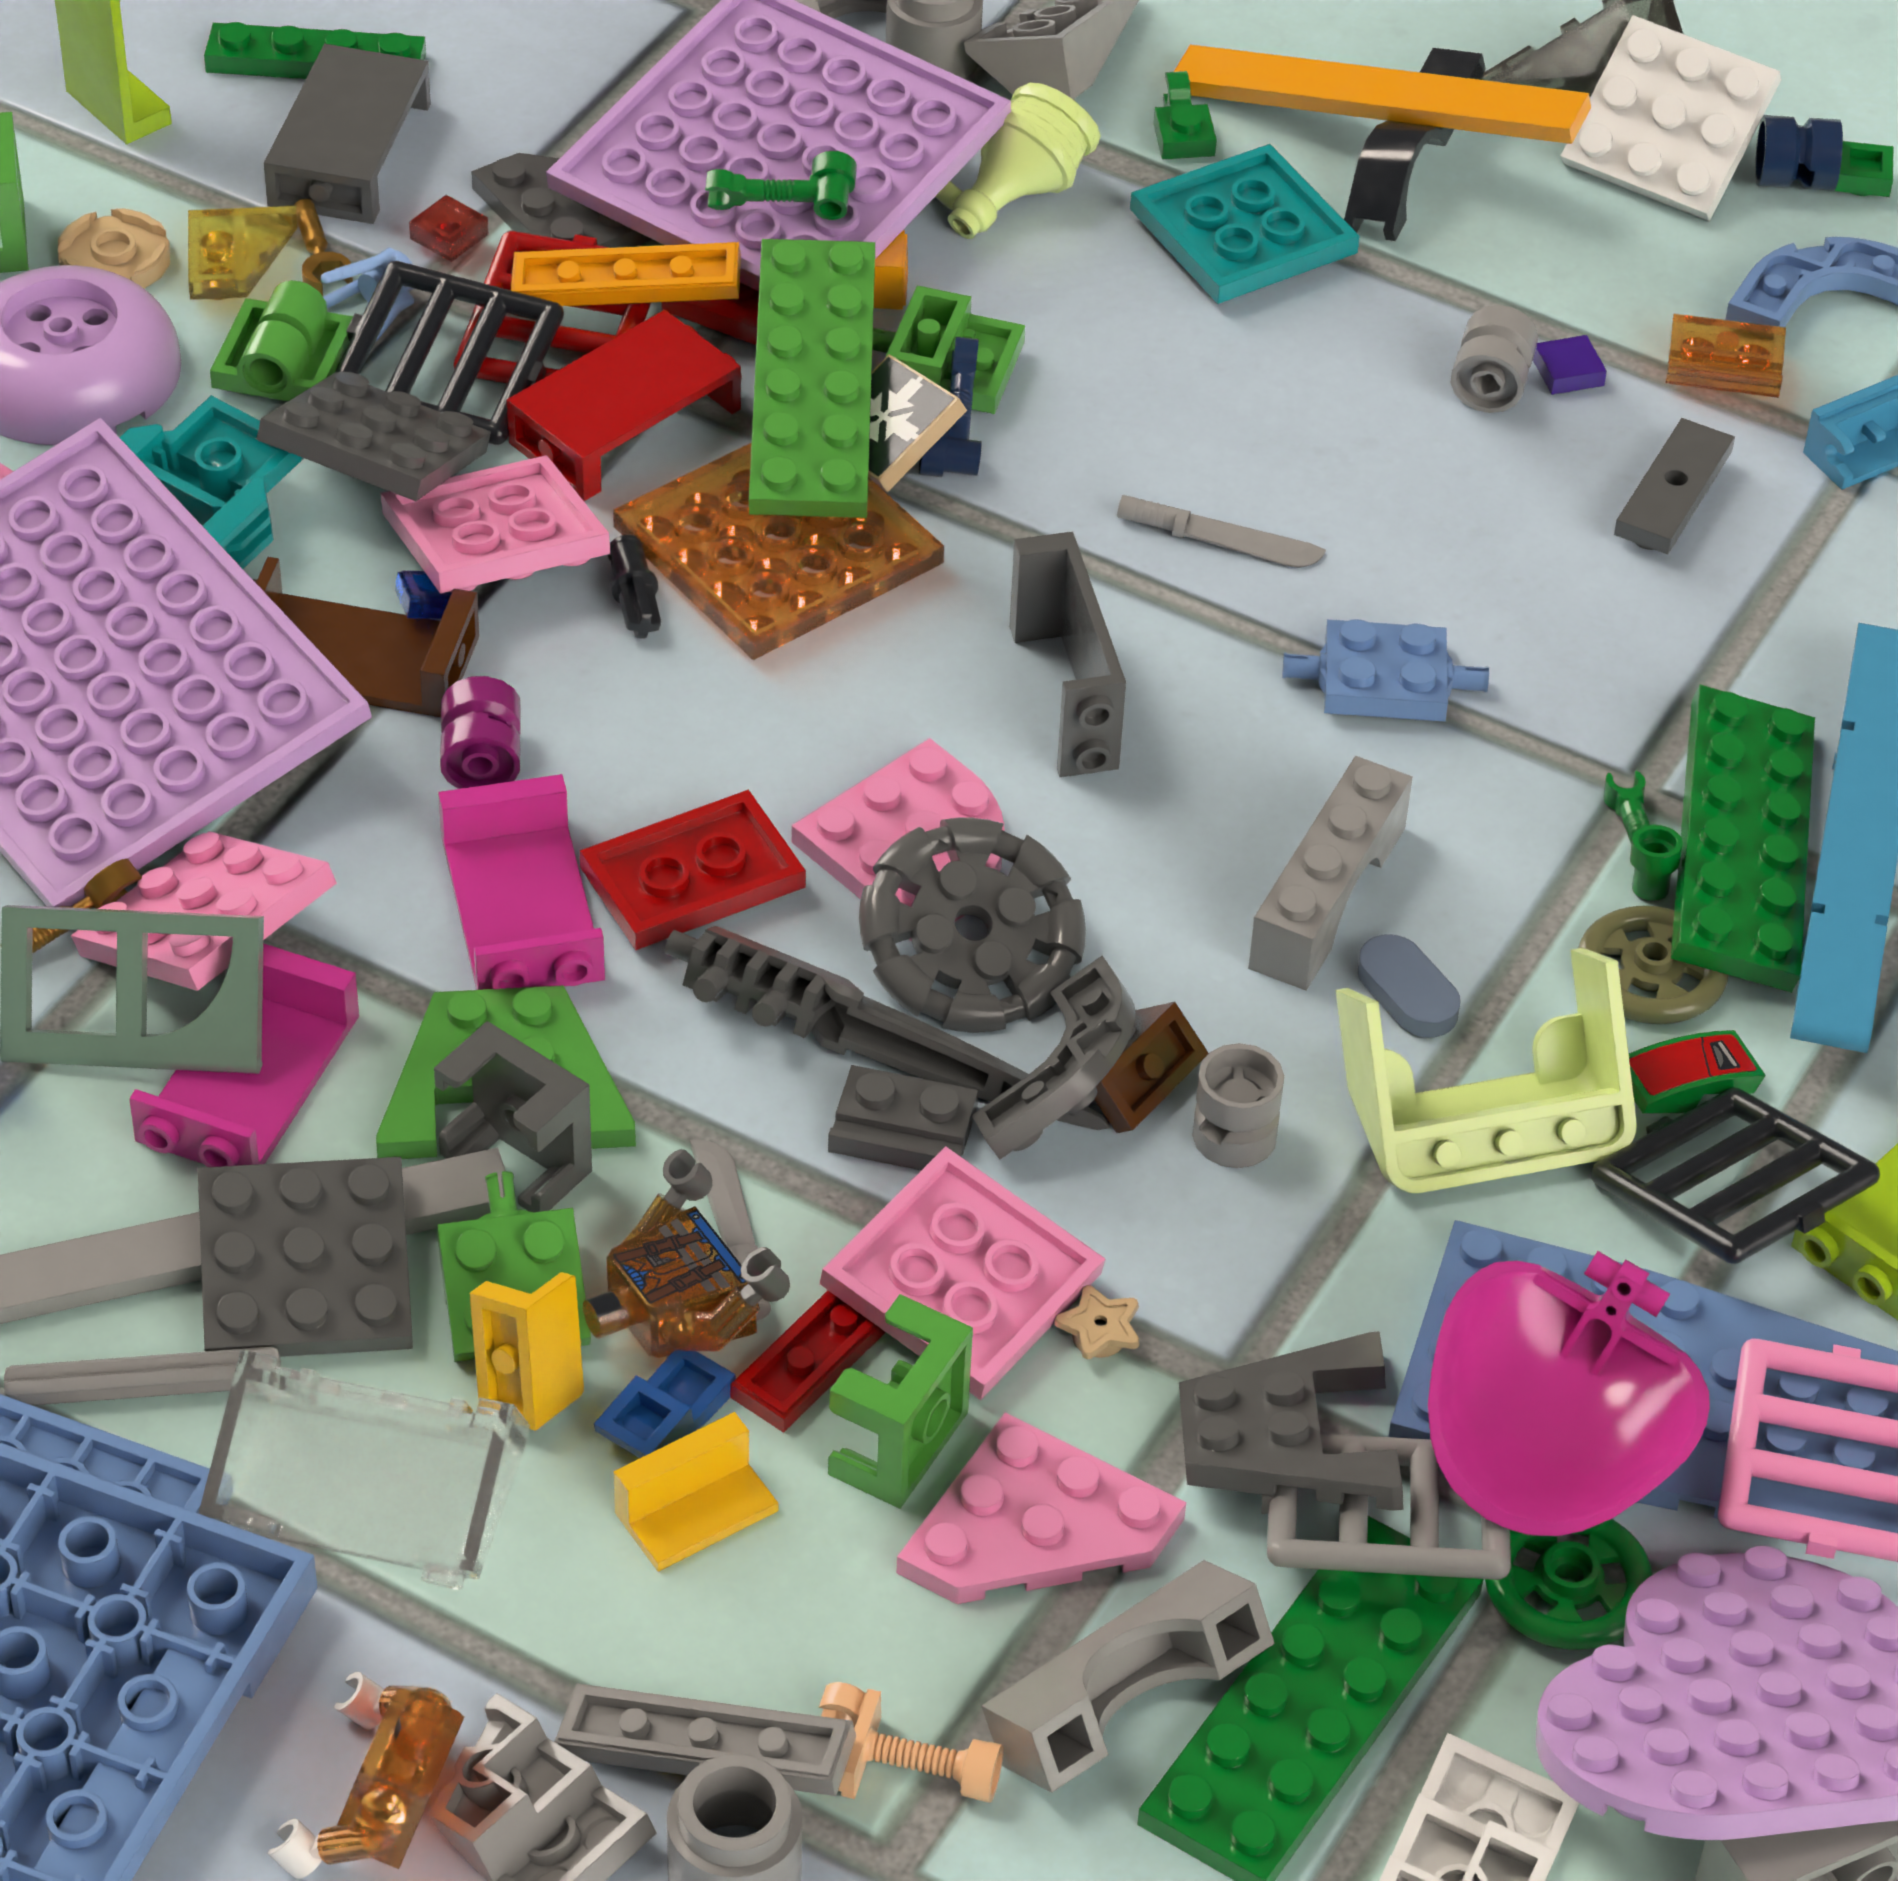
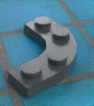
M1103 955L1050 992L1064 1014L1066 1029L1059 1045L1046 1061L1023 1080L972 1115L984 1139L999 1160L1012 1151H1021L1034 1144L1042 1135L1043 1129L1064 1114L1075 1113L1087 1107L1097 1095L1096 1086L1111 1070L1124 1051L1128 1041L1133 1037L1136 1031L1134 1026L1135 1005Z

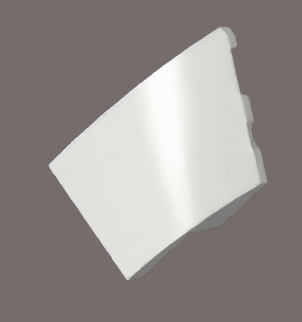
M1447 1733L1423 1789L1417 1797L1379 1881H1545L1579 1803L1565 1793L1554 1781Z

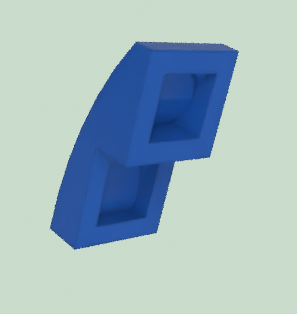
M681 1342L647 1381L637 1375L630 1381L595 1421V1432L641 1458L700 1429L729 1400L731 1383L736 1379V1374Z

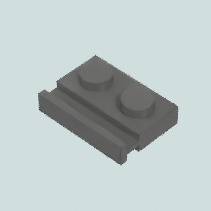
M851 1065L836 1110L835 1122L828 1134V1152L922 1170L945 1146L961 1157L974 1118L972 1115L978 1107V1090Z

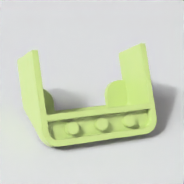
M1585 948L1570 950L1578 1013L1552 1018L1539 1028L1532 1046L1535 1072L1415 1093L1413 1073L1409 1063L1400 1054L1384 1048L1379 1002L1350 988L1335 990L1348 1091L1380 1171L1385 1179L1403 1191L1423 1193L1596 1162L1630 1145L1634 1140L1637 1124L1618 960Z

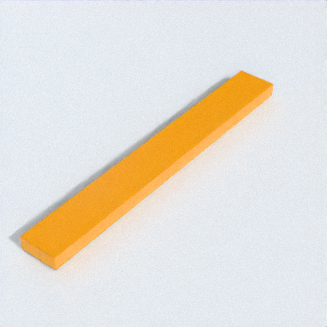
M1191 44L1174 72L1187 71L1190 80L1191 96L1567 144L1573 143L1591 109L1589 93Z

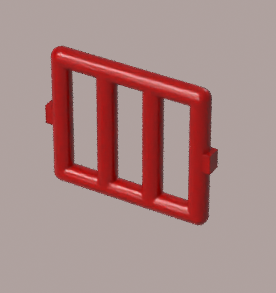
M507 231L500 239L484 284L511 290L514 252L610 247L598 246L597 238L576 234L573 241L517 231ZM651 302L569 306L621 315L622 319L616 335L559 326L550 347L589 353L645 321ZM475 305L453 362L454 369L484 308L482 306ZM505 316L496 337L526 343L536 321ZM486 357L476 378L508 383L517 362ZM545 367V377L559 369Z

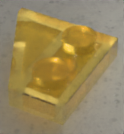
M296 206L188 210V284L190 300H223L227 298L248 297L298 229Z

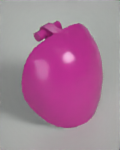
M1597 1251L1584 1275L1608 1288L1603 1295H1596L1539 1264L1518 1260L1494 1262L1478 1270L1456 1292L1445 1312L1432 1365L1428 1397L1430 1439L1437 1463L1451 1488L1485 1519L1526 1535L1561 1536L1584 1531L1616 1517L1641 1500L1688 1459L1700 1441L1707 1425L1710 1409L1709 1390L1700 1369L1686 1352L1630 1314L1629 1308L1633 1303L1657 1317L1670 1293L1646 1280L1650 1273L1626 1259L1621 1265L1600 1251Z

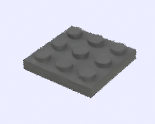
M335 372L262 417L256 440L417 501L487 452L491 431L473 425V420L464 414L451 411L439 412L423 406L419 398L409 393L398 391L386 392L369 385L368 379L359 374Z
M401 1157L197 1168L205 1351L275 1347L278 1349L280 1357L413 1349Z

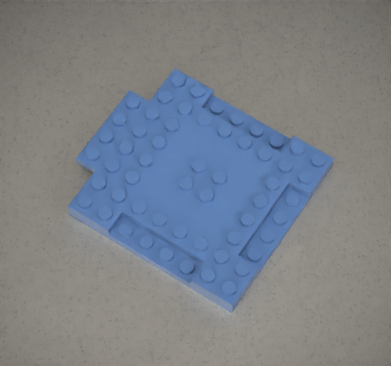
M1 1394L0 1881H131L242 1695L253 1698L318 1587L314 1555L207 1517V1514L223 1490L221 1472Z

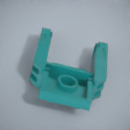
M210 395L174 430L163 431L161 425L153 424L132 427L124 432L119 438L242 569L274 540L267 493L304 458L256 440L260 420Z

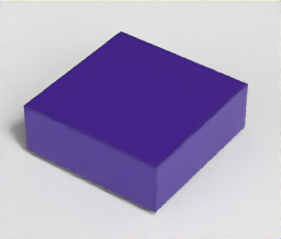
M1587 335L1537 343L1533 362L1551 395L1605 385L1607 370Z

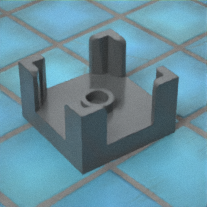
M488 1021L434 1067L435 1087L441 1091H444L449 1086L453 1088L460 1087L471 1077L473 1086V1103L442 1129L439 1134L440 1155L444 1158L488 1150L499 1139L547 1169L518 1196V1204L530 1212L551 1210L592 1172L589 1084Z

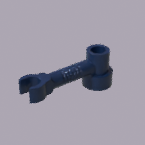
M955 338V349L952 351L950 393L961 400L967 411L919 460V475L942 477L943 472L978 475L982 441L969 440L978 339Z

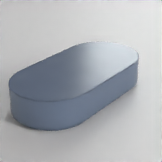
M1384 934L1375 936L1364 943L1359 955L1358 977L1362 984L1404 1030L1416 1036L1432 1038L1445 1035L1455 1027L1461 1003L1459 992L1414 942L1399 935Z

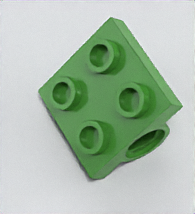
M290 280L278 284L268 302L245 298L210 369L211 387L241 394L290 401L335 373L350 342L346 330L353 316L327 312V304L321 293L311 285L301 281Z

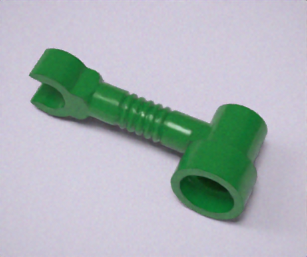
M825 151L813 159L809 180L793 181L791 179L788 181L786 179L782 181L780 179L777 181L775 179L771 181L769 179H747L742 174H734L724 169L710 170L707 172L705 190L709 191L708 207L715 210H727L733 206H742L747 201L814 203V212L819 217L827 220H837L847 214L849 193L855 188L857 164L850 155L844 152Z
M1635 771L1632 788H1622L1616 785L1612 774L1608 772L1605 780L1603 800L1608 807L1615 810L1616 815L1622 818L1631 843L1630 862L1634 867L1632 890L1642 899L1650 901L1661 900L1668 895L1672 873L1680 865L1683 846L1682 838L1675 830L1669 827L1650 825L1643 806L1646 780L1639 771Z

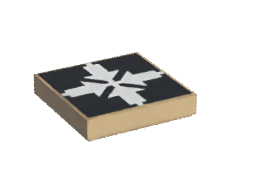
M890 354L886 356L871 374L868 480L887 493L967 411L957 396Z

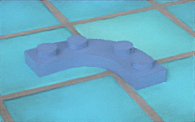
M1825 237L1824 246L1797 249L1794 243L1785 245L1763 257L1751 269L1729 301L1725 321L1777 339L1796 309L1809 297L1825 291L1851 290L1890 301L1898 306V248L1876 241L1852 237Z

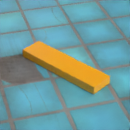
M739 242L514 252L511 291L557 302L561 306L739 299L741 251Z

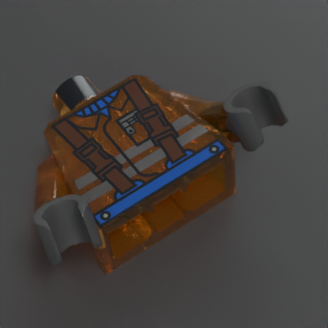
M680 1149L669 1155L664 1162L663 1176L671 1185L666 1195L657 1194L635 1228L620 1245L611 1249L607 1255L608 1292L583 1302L584 1317L595 1338L601 1339L628 1328L646 1353L656 1358L669 1356L675 1350L716 1352L723 1349L731 1340L757 1333V1313L760 1311L758 1302L762 1298L768 1302L778 1301L787 1295L790 1288L789 1277L781 1269V1260L770 1249L760 1247L753 1250L746 1256L741 1265L696 1206L686 1210L682 1207L686 1200L697 1201L709 1194L713 1185L711 1173L702 1163L696 1164V1160L686 1150Z

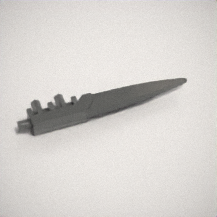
M713 926L707 928L699 939L674 930L667 940L665 954L688 963L682 985L693 989V993L698 1000L706 1003L711 1001L717 1002L727 992L738 996L734 1010L746 1014L752 1009V1017L760 1026H776L787 1016L796 1020L793 1034L805 1038L812 1032L821 1046L845 1055L846 1050L849 1049L926 1080L978 1090V1098L990 1102L1029 1075L955 1036L865 997L859 988L844 977L721 927ZM1088 1106L1075 1113H1066L1057 1119V1121L1094 1130L1110 1128V1124L1105 1116Z

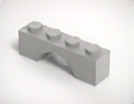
M1358 756L1353 758L1254 916L1248 969L1307 991L1332 950L1343 911L1361 873L1368 864L1381 868L1405 830L1413 776Z
M1203 1560L983 1704L981 1707L994 1743L1002 1744L1004 1747L1002 1766L1052 1793L1108 1756L1103 1740L1105 1727L1116 1711L1128 1701L1150 1689L1175 1681L1187 1679L1221 1680L1275 1644L1257 1586L1245 1578Z

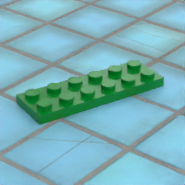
M1699 685L1691 702L1681 825L1683 846L1677 874L1671 959L1790 993L1793 992L1800 979L1802 964L1815 717L1798 713L1792 709L1781 708L1742 697L1733 692Z
M1368 1515L1367 1543L1410 1546V1538ZM1318 1569L1272 1630L1271 1634L1275 1644L1248 1662L1141 1805L1138 1812L1137 1825L1234 1881H1275L1478 1599L1482 1591L1484 1579Z

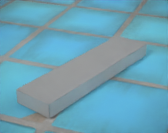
M577 1683L554 1742L584 1761L688 1775L699 1764L716 1756L745 1754L760 1758L771 1764L795 1791L836 1796L856 1738V1733L852 1720Z

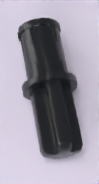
M621 535L610 542V554H607L614 575L611 583V593L614 599L621 604L626 628L634 631V635L637 638H647L649 632L658 631L661 626V618L655 597L658 591V580L655 574L648 568L643 541L637 536Z

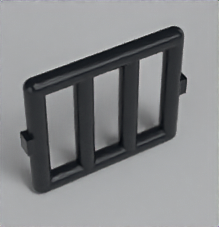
M400 261L390 262L386 266L363 315L354 314L346 330L350 342L335 372H352L360 375L402 286L432 294L389 381L386 392L410 393L454 299L482 306L484 308L438 405L421 401V405L439 412L451 411L464 414L473 420V425L491 431L490 444L500 445L504 443L509 436L507 399L545 377L546 370L543 360L563 320V307L557 302ZM506 313L535 320L536 323L491 419L460 412Z
M1737 1087L1725 1090L1674 1120L1665 1116L1646 1127L1647 1135L1595 1163L1591 1169V1179L1596 1185L1729 1264H1738L1796 1230L1806 1234L1825 1223V1213L1872 1187L1880 1178V1169L1874 1162ZM1734 1115L1751 1124L1648 1183L1631 1175V1173ZM1776 1140H1780L1794 1148V1150L1690 1209L1673 1200ZM1821 1164L1839 1173L1837 1176L1734 1235L1717 1225Z

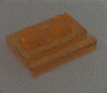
M1673 314L1666 384L1779 398L1783 378L1782 369L1784 364L1786 328Z

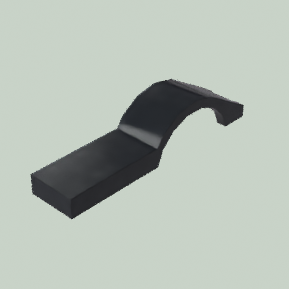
M1432 48L1420 72L1481 80L1486 67L1482 53ZM1388 120L1376 125L1367 137L1359 156L1344 220L1356 233L1364 219L1385 222L1383 228L1385 240H1397L1407 221L1406 201L1409 180L1414 163L1422 147L1425 144L1446 146L1454 129Z

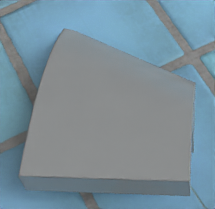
M498 1693L488 1700L484 1708L488 1722L475 1747L463 1748L454 1765L455 1773L452 1780L442 1788L429 1813L431 1820L439 1831L487 1881H606L657 1834L646 1812L602 1786L591 1764L547 1738L537 1717Z

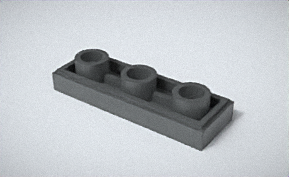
M1681 418L1617 518L1614 535L1632 541L1641 548L1669 554L1732 453L1735 436Z

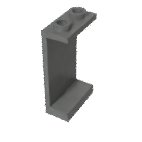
M324 44L264 161L267 206L293 210V206L297 201L309 199L314 202L318 215L374 224L380 211L378 174L410 108L428 111L431 105L428 61Z
M1074 532L1014 539L1010 629L1014 641L1019 643L1062 637L1076 680L1063 681L1057 758L1059 777L1118 770L1126 680Z

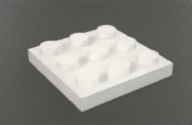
M1632 15L1590 97L1591 109L1573 143L1566 144L1561 154L1563 164L1710 222L1782 80L1780 71Z

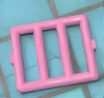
M1756 1338L1747 1340L1743 1344L1740 1354L1718 1508L1720 1524L1731 1530L1807 1544L1805 1554L1834 1559L1836 1550L1898 1562V1533L1748 1504L1751 1477H1757L1898 1505V1476L1755 1449L1759 1422L1898 1449V1420L1763 1394L1766 1369L1898 1393V1365L1861 1359V1349L1835 1344L1833 1345L1832 1353Z

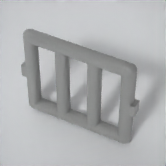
M1320 1433L1323 1454L1397 1449L1399 1466H1410V1546L1367 1543L1368 1496L1344 1493L1345 1499L1340 1504L1339 1542L1296 1539L1298 1487L1277 1485V1491L1274 1496L1262 1494L1261 1514H1268L1267 1557L1277 1567L1493 1580L1503 1579L1509 1574L1511 1569L1510 1529L1491 1522L1481 1516L1482 1550L1439 1547L1438 1468L1440 1467L1430 1439Z

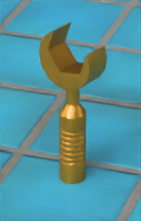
M301 199L294 204L293 211L306 249L309 253L313 254L302 264V279L304 283L314 287L323 296V285L320 282L321 275L335 268L351 264V262L340 253L325 252L328 243L314 202L309 199ZM353 277L344 279V281L349 284L353 282Z
M121 859L105 867L84 887L85 898L72 906L59 907L88 909L94 907L98 909L106 904L116 902L128 893L125 887L142 879V876L129 859ZM33 928L32 953L40 950L46 944L54 941L55 938L69 930Z

